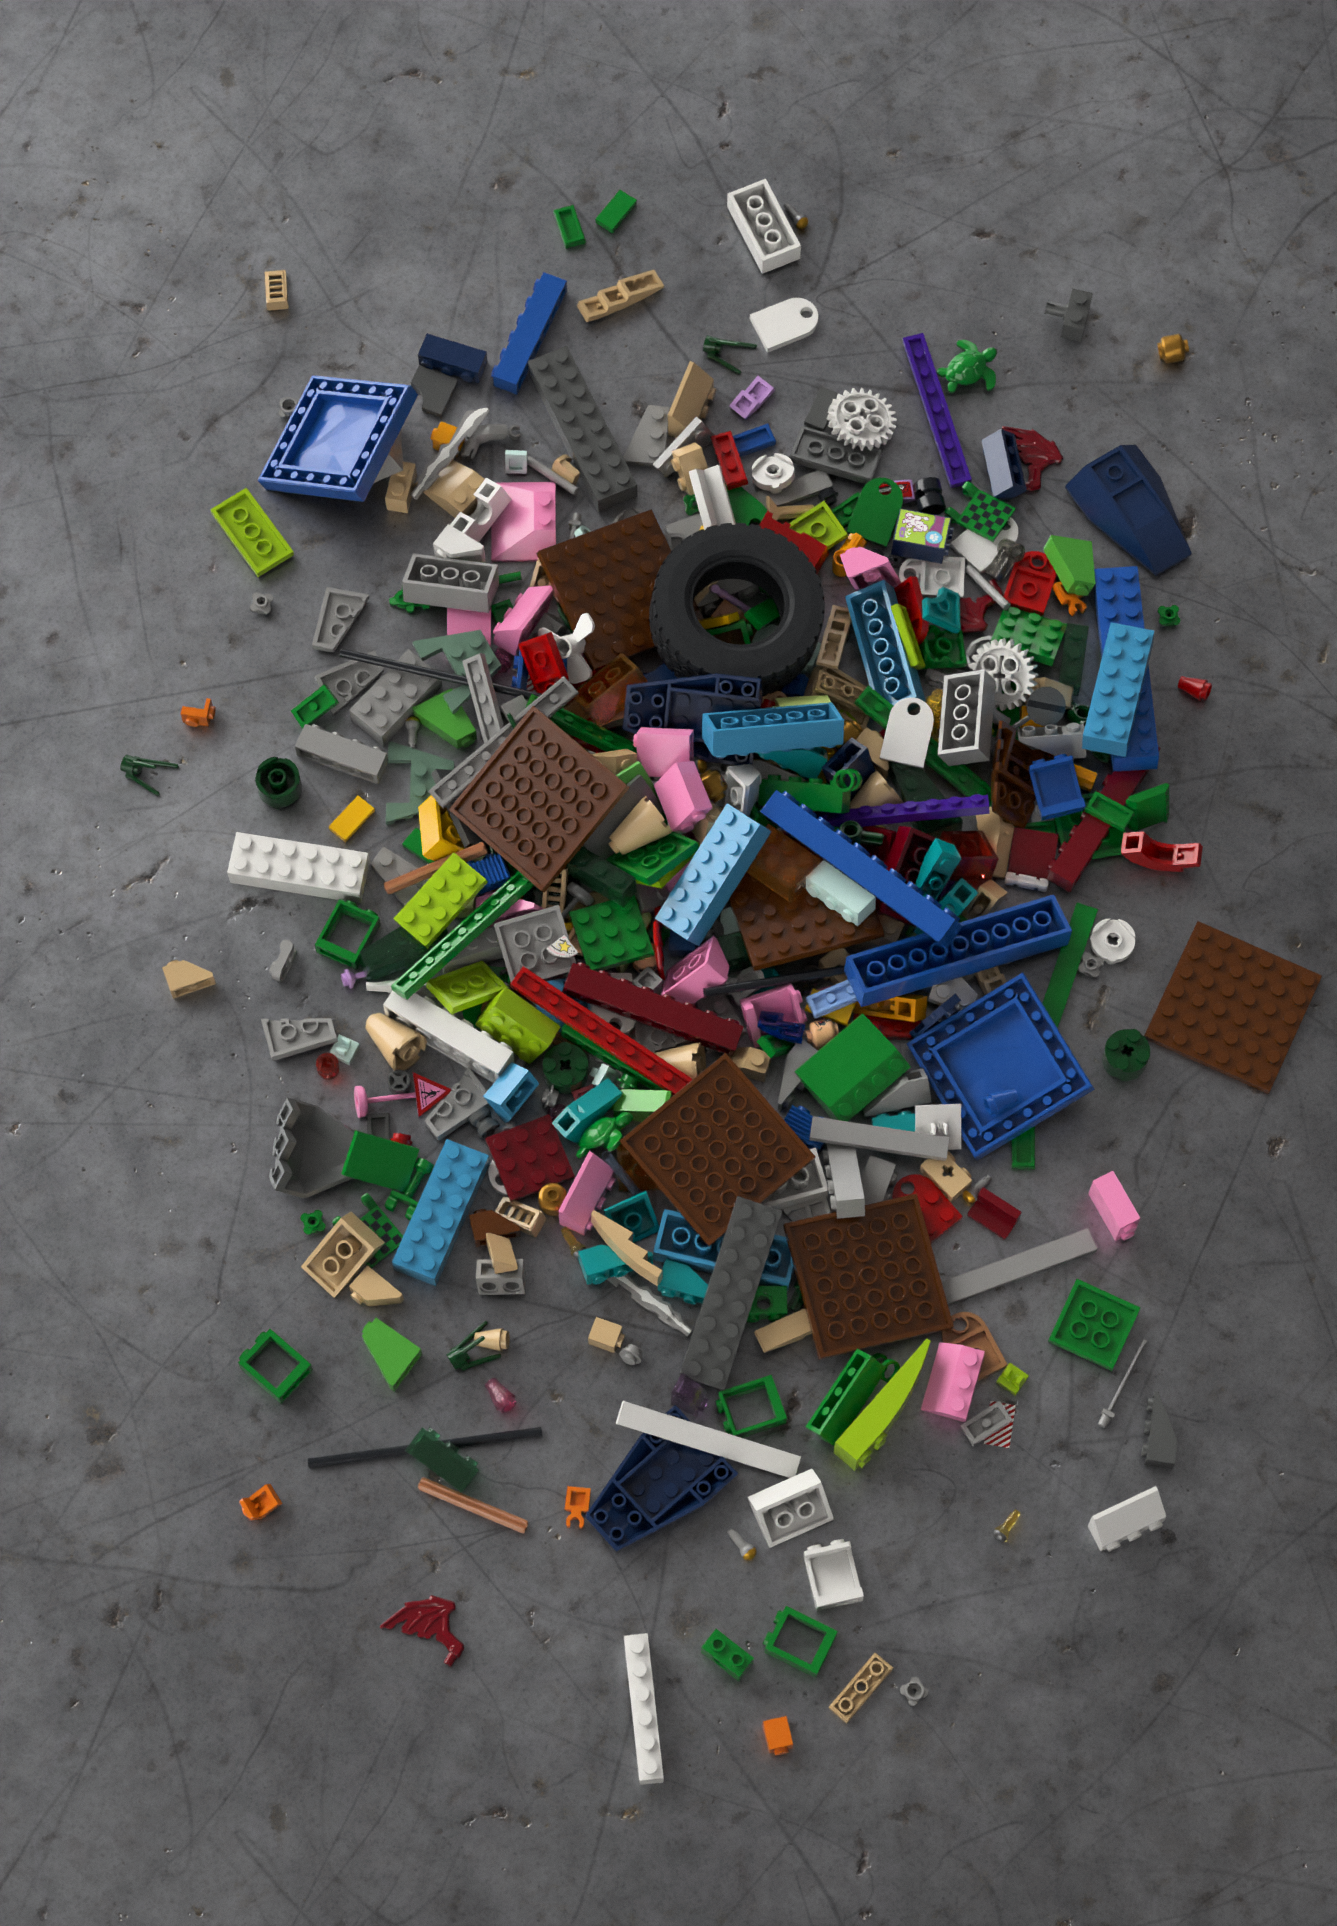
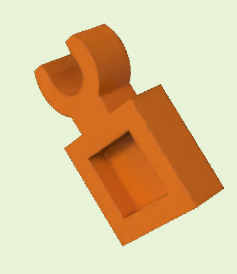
M1061 581L1054 583L1052 589L1062 605L1068 604L1069 614L1075 616L1077 609L1083 614L1087 606L1080 600L1082 596L1067 593Z
M567 1486L565 1511L571 1512L566 1519L567 1528H570L571 1521L576 1519L580 1522L579 1529H583L584 1518L581 1513L589 1511L591 1488Z

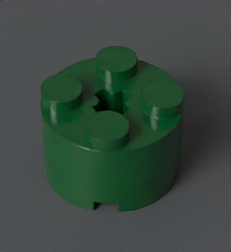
M271 757L259 765L255 782L258 794L264 803L274 809H280L291 805L298 799L302 793V783L299 770L294 762L287 758Z
M1137 1029L1116 1031L1107 1039L1102 1056L1104 1069L1112 1077L1114 1076L1123 1081L1138 1078L1145 1070L1150 1057L1149 1043Z
M561 1042L548 1050L542 1064L546 1085L549 1088L553 1085L554 1089L559 1091V1094H572L573 1091L583 1088L587 1083L589 1075L588 1059L583 1050L568 1042ZM567 1067L570 1068L569 1071H568L567 1069H564V1070L562 1071V1068H567Z

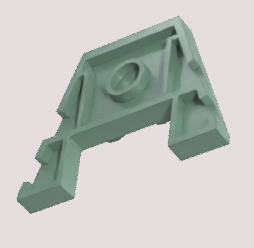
M481 630L412 642L414 649L423 661L443 652L457 675L466 676L462 661L479 653L485 654L491 678L501 669L500 662ZM462 685L443 695V699L452 714H455L465 701L467 702L472 698L470 688L466 685Z
M388 741V763H411L410 802L386 803V825L395 823L394 821L404 818L407 820L419 814L418 807L431 796L428 791L436 785L431 773L435 769L453 770L455 766L454 761Z

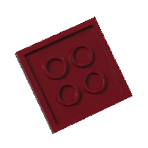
M550 1114L485 1138L510 1203L539 1192L546 1184H561L575 1178L555 1126L552 1124L553 1121Z

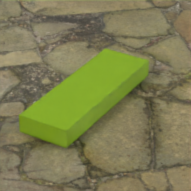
M898 603L890 606L910 666L917 670L924 668L925 663L906 607Z

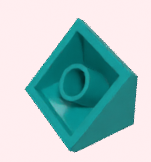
M646 1191L604 1209L605 1217L633 1232V1243L659 1231L660 1226Z

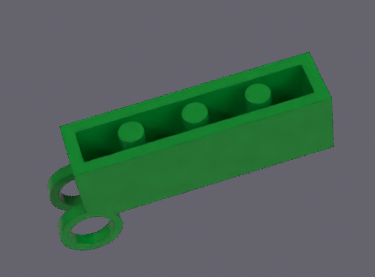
M843 769L835 773L830 783H823V779L809 778L808 782L802 781V777L789 776L788 780L781 779V775L768 774V778H763L759 785L758 806H765L777 790L781 794L786 791L800 802L799 807L803 803L812 811L848 813L850 810L851 791H855L861 786L862 776L855 769ZM846 774L851 778L849 787L844 782Z
M856 1349L807 1423L806 1428L820 1439L835 1447V1442L852 1424L879 1381L883 1380L888 1383L900 1369L899 1363L893 1359H888L882 1353H876L871 1356ZM878 1358L883 1359L882 1364L877 1361ZM894 1364L893 1374L886 1378L884 1373L888 1365Z

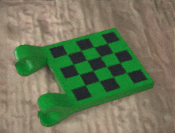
M966 481L962 486V493L967 497H972L971 501L962 514H959L952 507H947L944 511V517L951 518V523H957L994 542L1016 511V508L979 490L971 482Z
M365 1193L361 1197V1202L369 1212L360 1220L385 1242L366 1264L372 1269L399 1247L403 1235L380 1209L370 1194ZM337 1216L332 1220L333 1226H335V1224L339 1221V1219L341 1218L340 1216Z

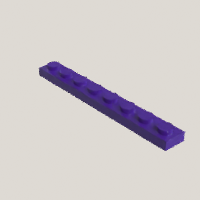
M924 333L903 337L902 342L950 488L963 486L966 481L972 482Z
M975 794L971 797H951L941 800L929 799L922 802L907 801L902 804L886 803L882 806L872 807L861 806L860 808L850 809L848 813L821 811L814 813L817 815L816 819L821 816L835 827H840L846 821H855L860 827L983 815L990 814L988 795Z

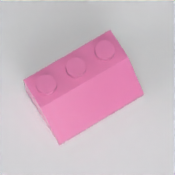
M862 547L850 548L845 553L840 554L847 577L855 591L885 580L894 588L901 584L887 557Z
M552 586L529 587L524 594L520 593L515 600L513 609L509 608L506 611L504 621L502 623L498 622L493 630V634H495L493 644L516 656L520 650L518 644L528 639L544 613H548L554 591Z
M711 937L666 971L661 996L663 994L670 995L675 998V1001L683 1004L688 1002L695 1005L701 998H706L704 997L703 988L720 986L726 983L730 966L717 938Z
M590 1151L558 1211L559 1224L581 1235H585L587 1230H592L591 1213L593 1210L601 1211L607 1199L604 1196L607 1190L611 1191L617 1180L615 1172L611 1167Z
M940 1342L921 1410L966 1422L985 1357V1351L964 1345Z

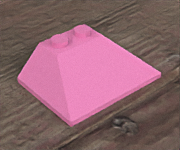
M499 482L497 484L502 486L512 500L491 526V562H536L538 559L536 553L539 550L556 544V483Z

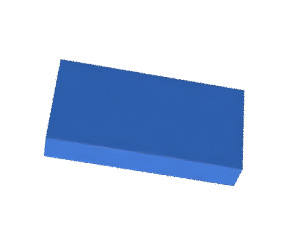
M768 423L733 436L740 457L776 445V439Z

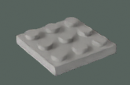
M559 905L494 923L510 982L513 981L523 966L543 980L568 974L572 963H576L574 956L571 958H561L553 956L546 950L547 947L563 935L569 940Z

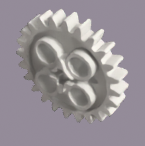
M852 388L851 393L844 390L843 395L838 394L837 398L832 400L828 410L827 420L830 421L828 427L833 428L832 434H839L838 441L845 440V446L851 443L852 449H855L858 445L861 451H863L864 446H867L870 451L873 445L879 449L881 443L886 445L888 439L891 440L896 428L897 419L894 418L896 412L890 411L892 405H885L887 399H878L880 394L877 393L873 396L872 390H869L868 393H864L863 388L858 393L854 388Z
M1005 638L1000 639L999 642L995 639L991 641V644L989 642L983 644L984 648L977 649L979 655L972 656L975 663L969 664V667L974 669L973 671L985 669L996 681L994 695L996 708L1000 706V710L1003 711L1007 707L1009 710L1015 708V705L1017 707L1023 705L1022 701H1028V695L1034 692L1031 687L1038 684L1033 678L1039 676V674L1034 673L1032 670L1037 665H1031L1030 663L1034 656L1027 657L1026 655L1029 650L1021 651L1022 644L1014 646V640L1006 643ZM990 658L995 661V668L991 667L989 663ZM1011 659L1016 662V669L1011 667ZM1011 681L1015 682L1017 686L1016 691L1011 688Z

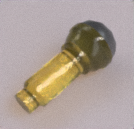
M567 1227L561 1229V1232L570 1246L571 1255L574 1258H578V1251L584 1250L586 1247L576 1240Z
M1014 1509L1003 1524L994 1529L993 1536L997 1541L1003 1542L1009 1538L1010 1529L1020 1515L1018 1510Z

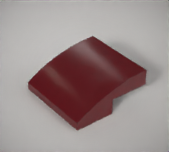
M1014 827L1007 872L1016 873L1018 876L1019 874L1034 876L1038 880L1040 878L1047 879L1049 875L1047 867L1051 860L1055 859L1059 834Z

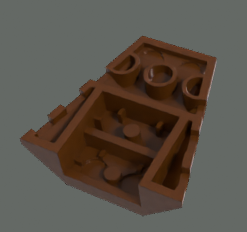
M999 721L991 771L992 812L1017 828L1024 829L1035 808L1033 802L1036 800L1029 774V766L1033 765V761L1045 759V761L1054 760L1055 755L1040 749L1031 750L1015 739L1017 731L1015 728L1004 721Z

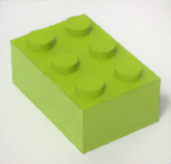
M507 987L486 1005L475 1024L481 1030L489 1033L498 1042H504L512 1048L511 1051L529 1064L551 1045L561 1027Z

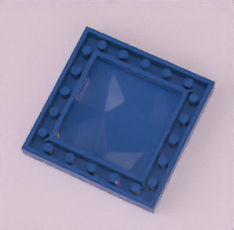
M312 375L257 481L266 490L364 502L391 450V446H393L418 397V393L411 385Z
M1023 972L906 1043L920 1068L924 1069L928 1081L941 1103L961 1104V1136L977 1161L1095 1090ZM1011 1089L1016 1090L1019 1102H1016L997 1115H989L983 1103V1098L987 1097V1094Z

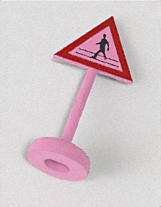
M414 1072L412 1073L415 1092L367 1098L365 1088L355 1086L354 1100L358 1118L367 1116L369 1103L416 1098L418 1117H420L451 1092V1088Z

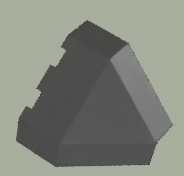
M287 1097L277 1116L276 1125L280 1126L279 1137L274 1138L272 1156L276 1157L275 1168H271L269 1174L274 1190L307 1198L352 1179L341 1173L355 1131L320 1107Z

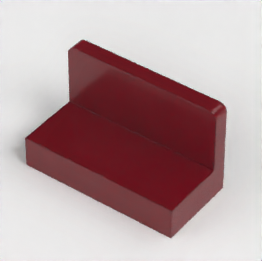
M983 1187L978 1193L977 1201L968 1211L967 1216L1005 1240L1019 1221L1022 1212Z

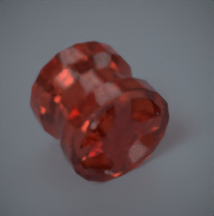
M323 1053L318 1056L316 1068L319 1076L326 1080L335 1078L340 1070L337 1057L332 1053Z

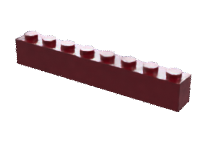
M1149 770L1114 771L1112 775L1107 774L1102 783L1104 788L1101 792L1098 790L1097 792L1126 807V800L1129 796L1134 795ZM1084 811L1080 817L1082 821L1079 826L1075 824L1069 834L1071 838L1068 843L1064 841L1058 851L1059 857L1057 860L1053 858L1047 867L1049 871L1047 880L1070 893L1091 862L1093 855L1101 846V841L1108 835L1109 828L1112 829L1111 825Z
M572 963L562 992L567 996L693 1043L701 1042V1046L723 1054L726 1053L728 1056L732 1057L744 1027L739 1025L737 1020L720 1018L713 1011L706 1010L704 1012L696 1009L697 1007L694 1004L688 1002L680 1003L675 1001L674 997L666 994L661 996L654 993V990L649 987H637L632 985L633 983L627 979L621 978L619 980L611 977V974L606 971H594L584 963Z

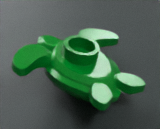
M963 339L957 341V347L964 352L956 355L950 361L947 368H938L936 371L938 376L946 377L950 381L948 383L949 393L955 392L958 384H973L981 377L985 380L986 390L991 391L995 387L996 374L991 368L986 366V363L995 359L997 349L990 347L981 353L973 342Z
M623 1112L618 1116L612 1118L603 1117L592 1123L583 1132L579 1140L578 1146L580 1149L576 1153L577 1158L585 1156L591 1148L603 1147L608 1149L609 1152L616 1149L621 1144L619 1141L623 1138L621 1129L632 1121L633 1115L629 1112Z

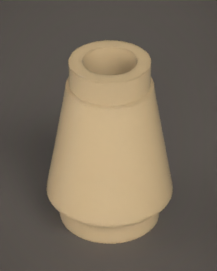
M503 1328L475 1332L474 1341L481 1336L485 1337L477 1346L497 1351L509 1348V1331L503 1330Z

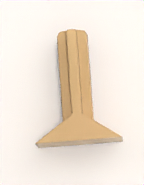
M769 495L766 496L767 511L773 513L772 518L776 521L778 519H796L814 507L813 505L776 506Z

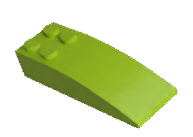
M926 1339L835 1442L834 1454L854 1471L859 1466L864 1468L871 1459L872 1451L874 1449L880 1450L885 1444L888 1432L900 1417L920 1377L931 1342L929 1339Z

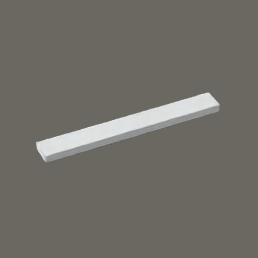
M622 1401L616 1421L618 1425L720 1457L723 1456V1458L787 1478L796 1476L801 1456L626 1401Z

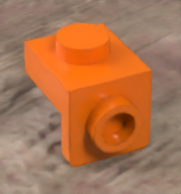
M206 698L204 709L182 706V721L192 727H197L198 725L209 727L210 719L215 717L216 707L213 706L210 698Z
M265 1484L249 1498H242L239 1501L242 1506V1512L250 1520H262L282 1504L271 1484Z

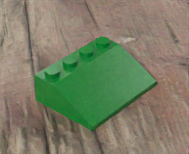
M861 1014L797 1068L794 1073L831 1119L848 1122L911 1066L864 1014Z

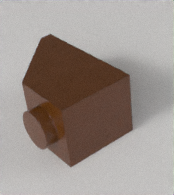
M479 1209L469 1215L476 1247L487 1245L486 1233L510 1239L521 1237L520 1228L517 1224L493 1210Z

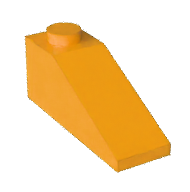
M907 993L861 1007L857 1001L854 1003L853 1013L916 1022L926 1018L927 996Z

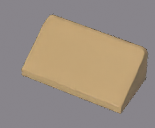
M486 1233L487 1247L495 1274L518 1270L510 1238Z

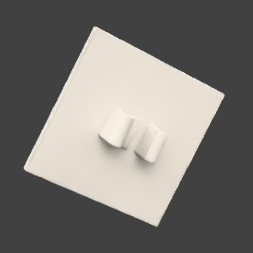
M961 1104L915 1105V1132L949 1137L948 1150L961 1149Z

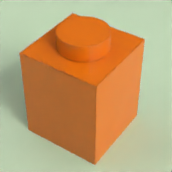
M787 1716L763 1721L768 1752H774L775 1756L789 1753V1749L793 1748V1742Z

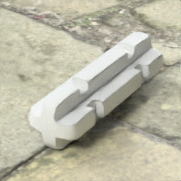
M1007 872L1004 881L1006 885L1013 886V884H1016L1017 887L1031 890L1037 888V891L1046 892L1049 884L1047 879L1040 878L1038 880L1036 879L1037 877L1019 874L1018 876L1013 872Z

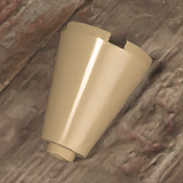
M875 771L851 800L850 809L860 808L861 806H882L886 803L902 804L903 801L895 790L887 784L882 775Z
M645 796L610 835L611 842L608 844L615 854L620 852L624 855L669 835L672 829L664 823L665 819Z
M382 1013L372 1014L366 1020L365 1028L394 1071L396 1069L404 1071L409 1069L420 1059L418 1056L420 1050L425 1051L427 1040L423 1034Z
M701 1042L654 1053L692 1079L702 1073L703 1069H706L705 1048L701 1046Z

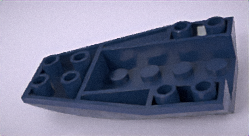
M1120 445L1085 465L1065 485V489L1088 520L1155 576L1192 555L1161 477L1137 445Z
M716 673L629 684L626 689L623 729L637 734L641 727L694 730V757L714 763L753 765L755 753H749L746 756L733 754L724 758L712 756L702 739V714L762 708V680L759 678Z
M676 1405L665 1413L691 1422ZM643 1433L639 1436L586 1513L585 1518L609 1545L618 1552L703 1507L738 1476V1473L723 1456L720 1457Z

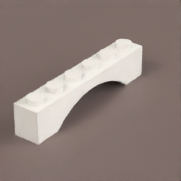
M648 1633L624 1636L639 1784L663 1783L664 1777Z

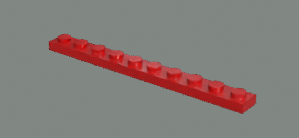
M524 966L510 983L511 988L662 1089L672 1091L673 1096L693 1080Z

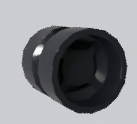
M923 478L913 484L918 512L939 515L946 510L944 496L941 495L942 487L938 478Z

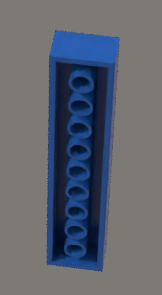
M1138 566L1094 569L1095 585L1093 589L1101 660L1111 622L1145 629ZM1149 664L1127 755L1122 757L1111 754L1113 772L1158 769L1159 751Z
M776 790L760 811L764 816L947 949L962 928L958 923L960 918L946 907L944 910L940 909L942 905L930 895L922 896L924 892L912 882L904 883L906 879L894 869L886 870L888 866L874 855L870 858V853L855 842L852 845V840L839 829L834 832L835 828L821 816L816 819L817 815L803 803L799 807L800 802L788 792L784 791L781 794Z
M1053 894L960 922L959 924L962 928L947 949L926 933L849 955L846 957L844 972L860 1006L864 1007L1066 946L1069 943L1072 929Z

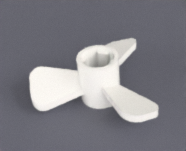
M588 613L581 615L573 634L560 637L547 628H540L538 630V636L552 632L561 658H567V674L569 682L573 684L586 681L593 674L591 668L581 655L586 644L584 638L595 629L594 621Z

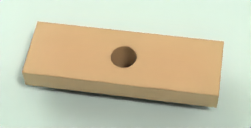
M822 670L816 672L812 692L819 695H828L830 700L867 715L854 704L865 689Z
M874 1653L831 1703L829 1709L847 1724L890 1674L893 1667L877 1653ZM863 1684L866 1689L859 1691L857 1685Z

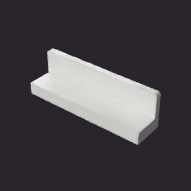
M716 465L705 470L694 469L689 471L704 530L707 527L720 526L724 523L735 525L736 522L721 467Z

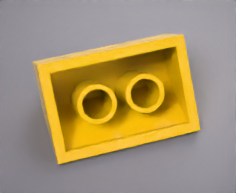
M432 796L427 798L418 807L423 856L427 859L437 861L451 855L453 852L461 851L465 847L447 808L443 809Z

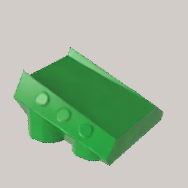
M929 625L927 636L922 644L919 645L925 667L922 669L966 667L967 660L962 630L955 634L948 630L940 631L937 626Z
M1165 783L1128 797L1125 802L1126 807L1135 812L1128 824L1130 830L1139 832L1141 829L1161 822L1167 823L1169 817V784Z

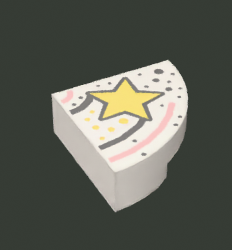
M565 935L546 948L550 954L561 958H571L578 954Z

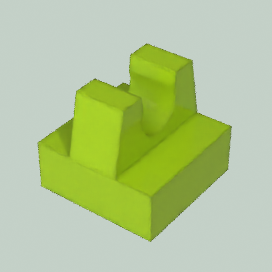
M1009 1363L996 1383L1016 1396L1029 1375L1012 1363Z

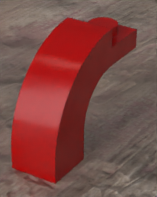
M1144 831L1123 833L1121 854L1129 861L1149 869L1183 872L1184 868L1201 866L1203 846L1200 843L1166 844L1153 840Z

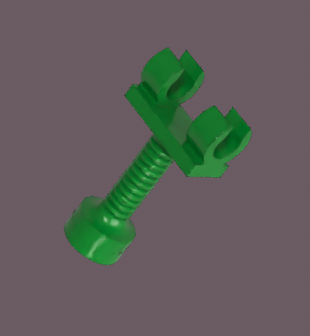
M420 1157L416 1160L414 1165L416 1172L405 1194L403 1195L392 1190L384 1205L386 1209L392 1212L396 1208L398 1201L409 1205L405 1214L406 1219L411 1220L418 1204L412 1197L423 1175L430 1174L434 1167L431 1162Z

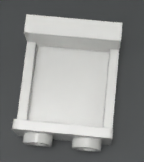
M844 1539L830 1542V1546L821 1547V1544L809 1546L807 1551H804L803 1557L816 1611L863 1601L864 1595L859 1584L850 1541L845 1542Z

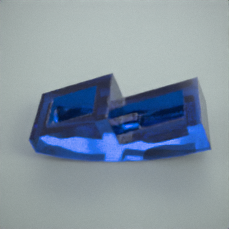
M761 1011L758 1028L776 1038L802 1044L806 1024L783 1021V1013Z

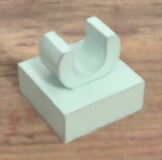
M506 450L505 473L527 474V451Z
M339 1034L337 1037L338 1042L334 1043L329 1056L350 1066L360 1044Z
M602 1063L600 1069L593 1067L589 1075L594 1077L592 1084L597 1086L607 1078L615 1084L620 1073Z

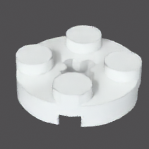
M774 453V456L767 457V455L761 456L752 465L753 483L760 489L770 491L773 494L780 493L795 478L793 462L783 454Z
M1111 918L1100 921L1093 928L1090 945L1097 957L1102 958L1108 964H1115L1116 962L1126 960L1132 954L1135 946V932L1124 920H1110ZM1108 937H1117V945L1109 944Z

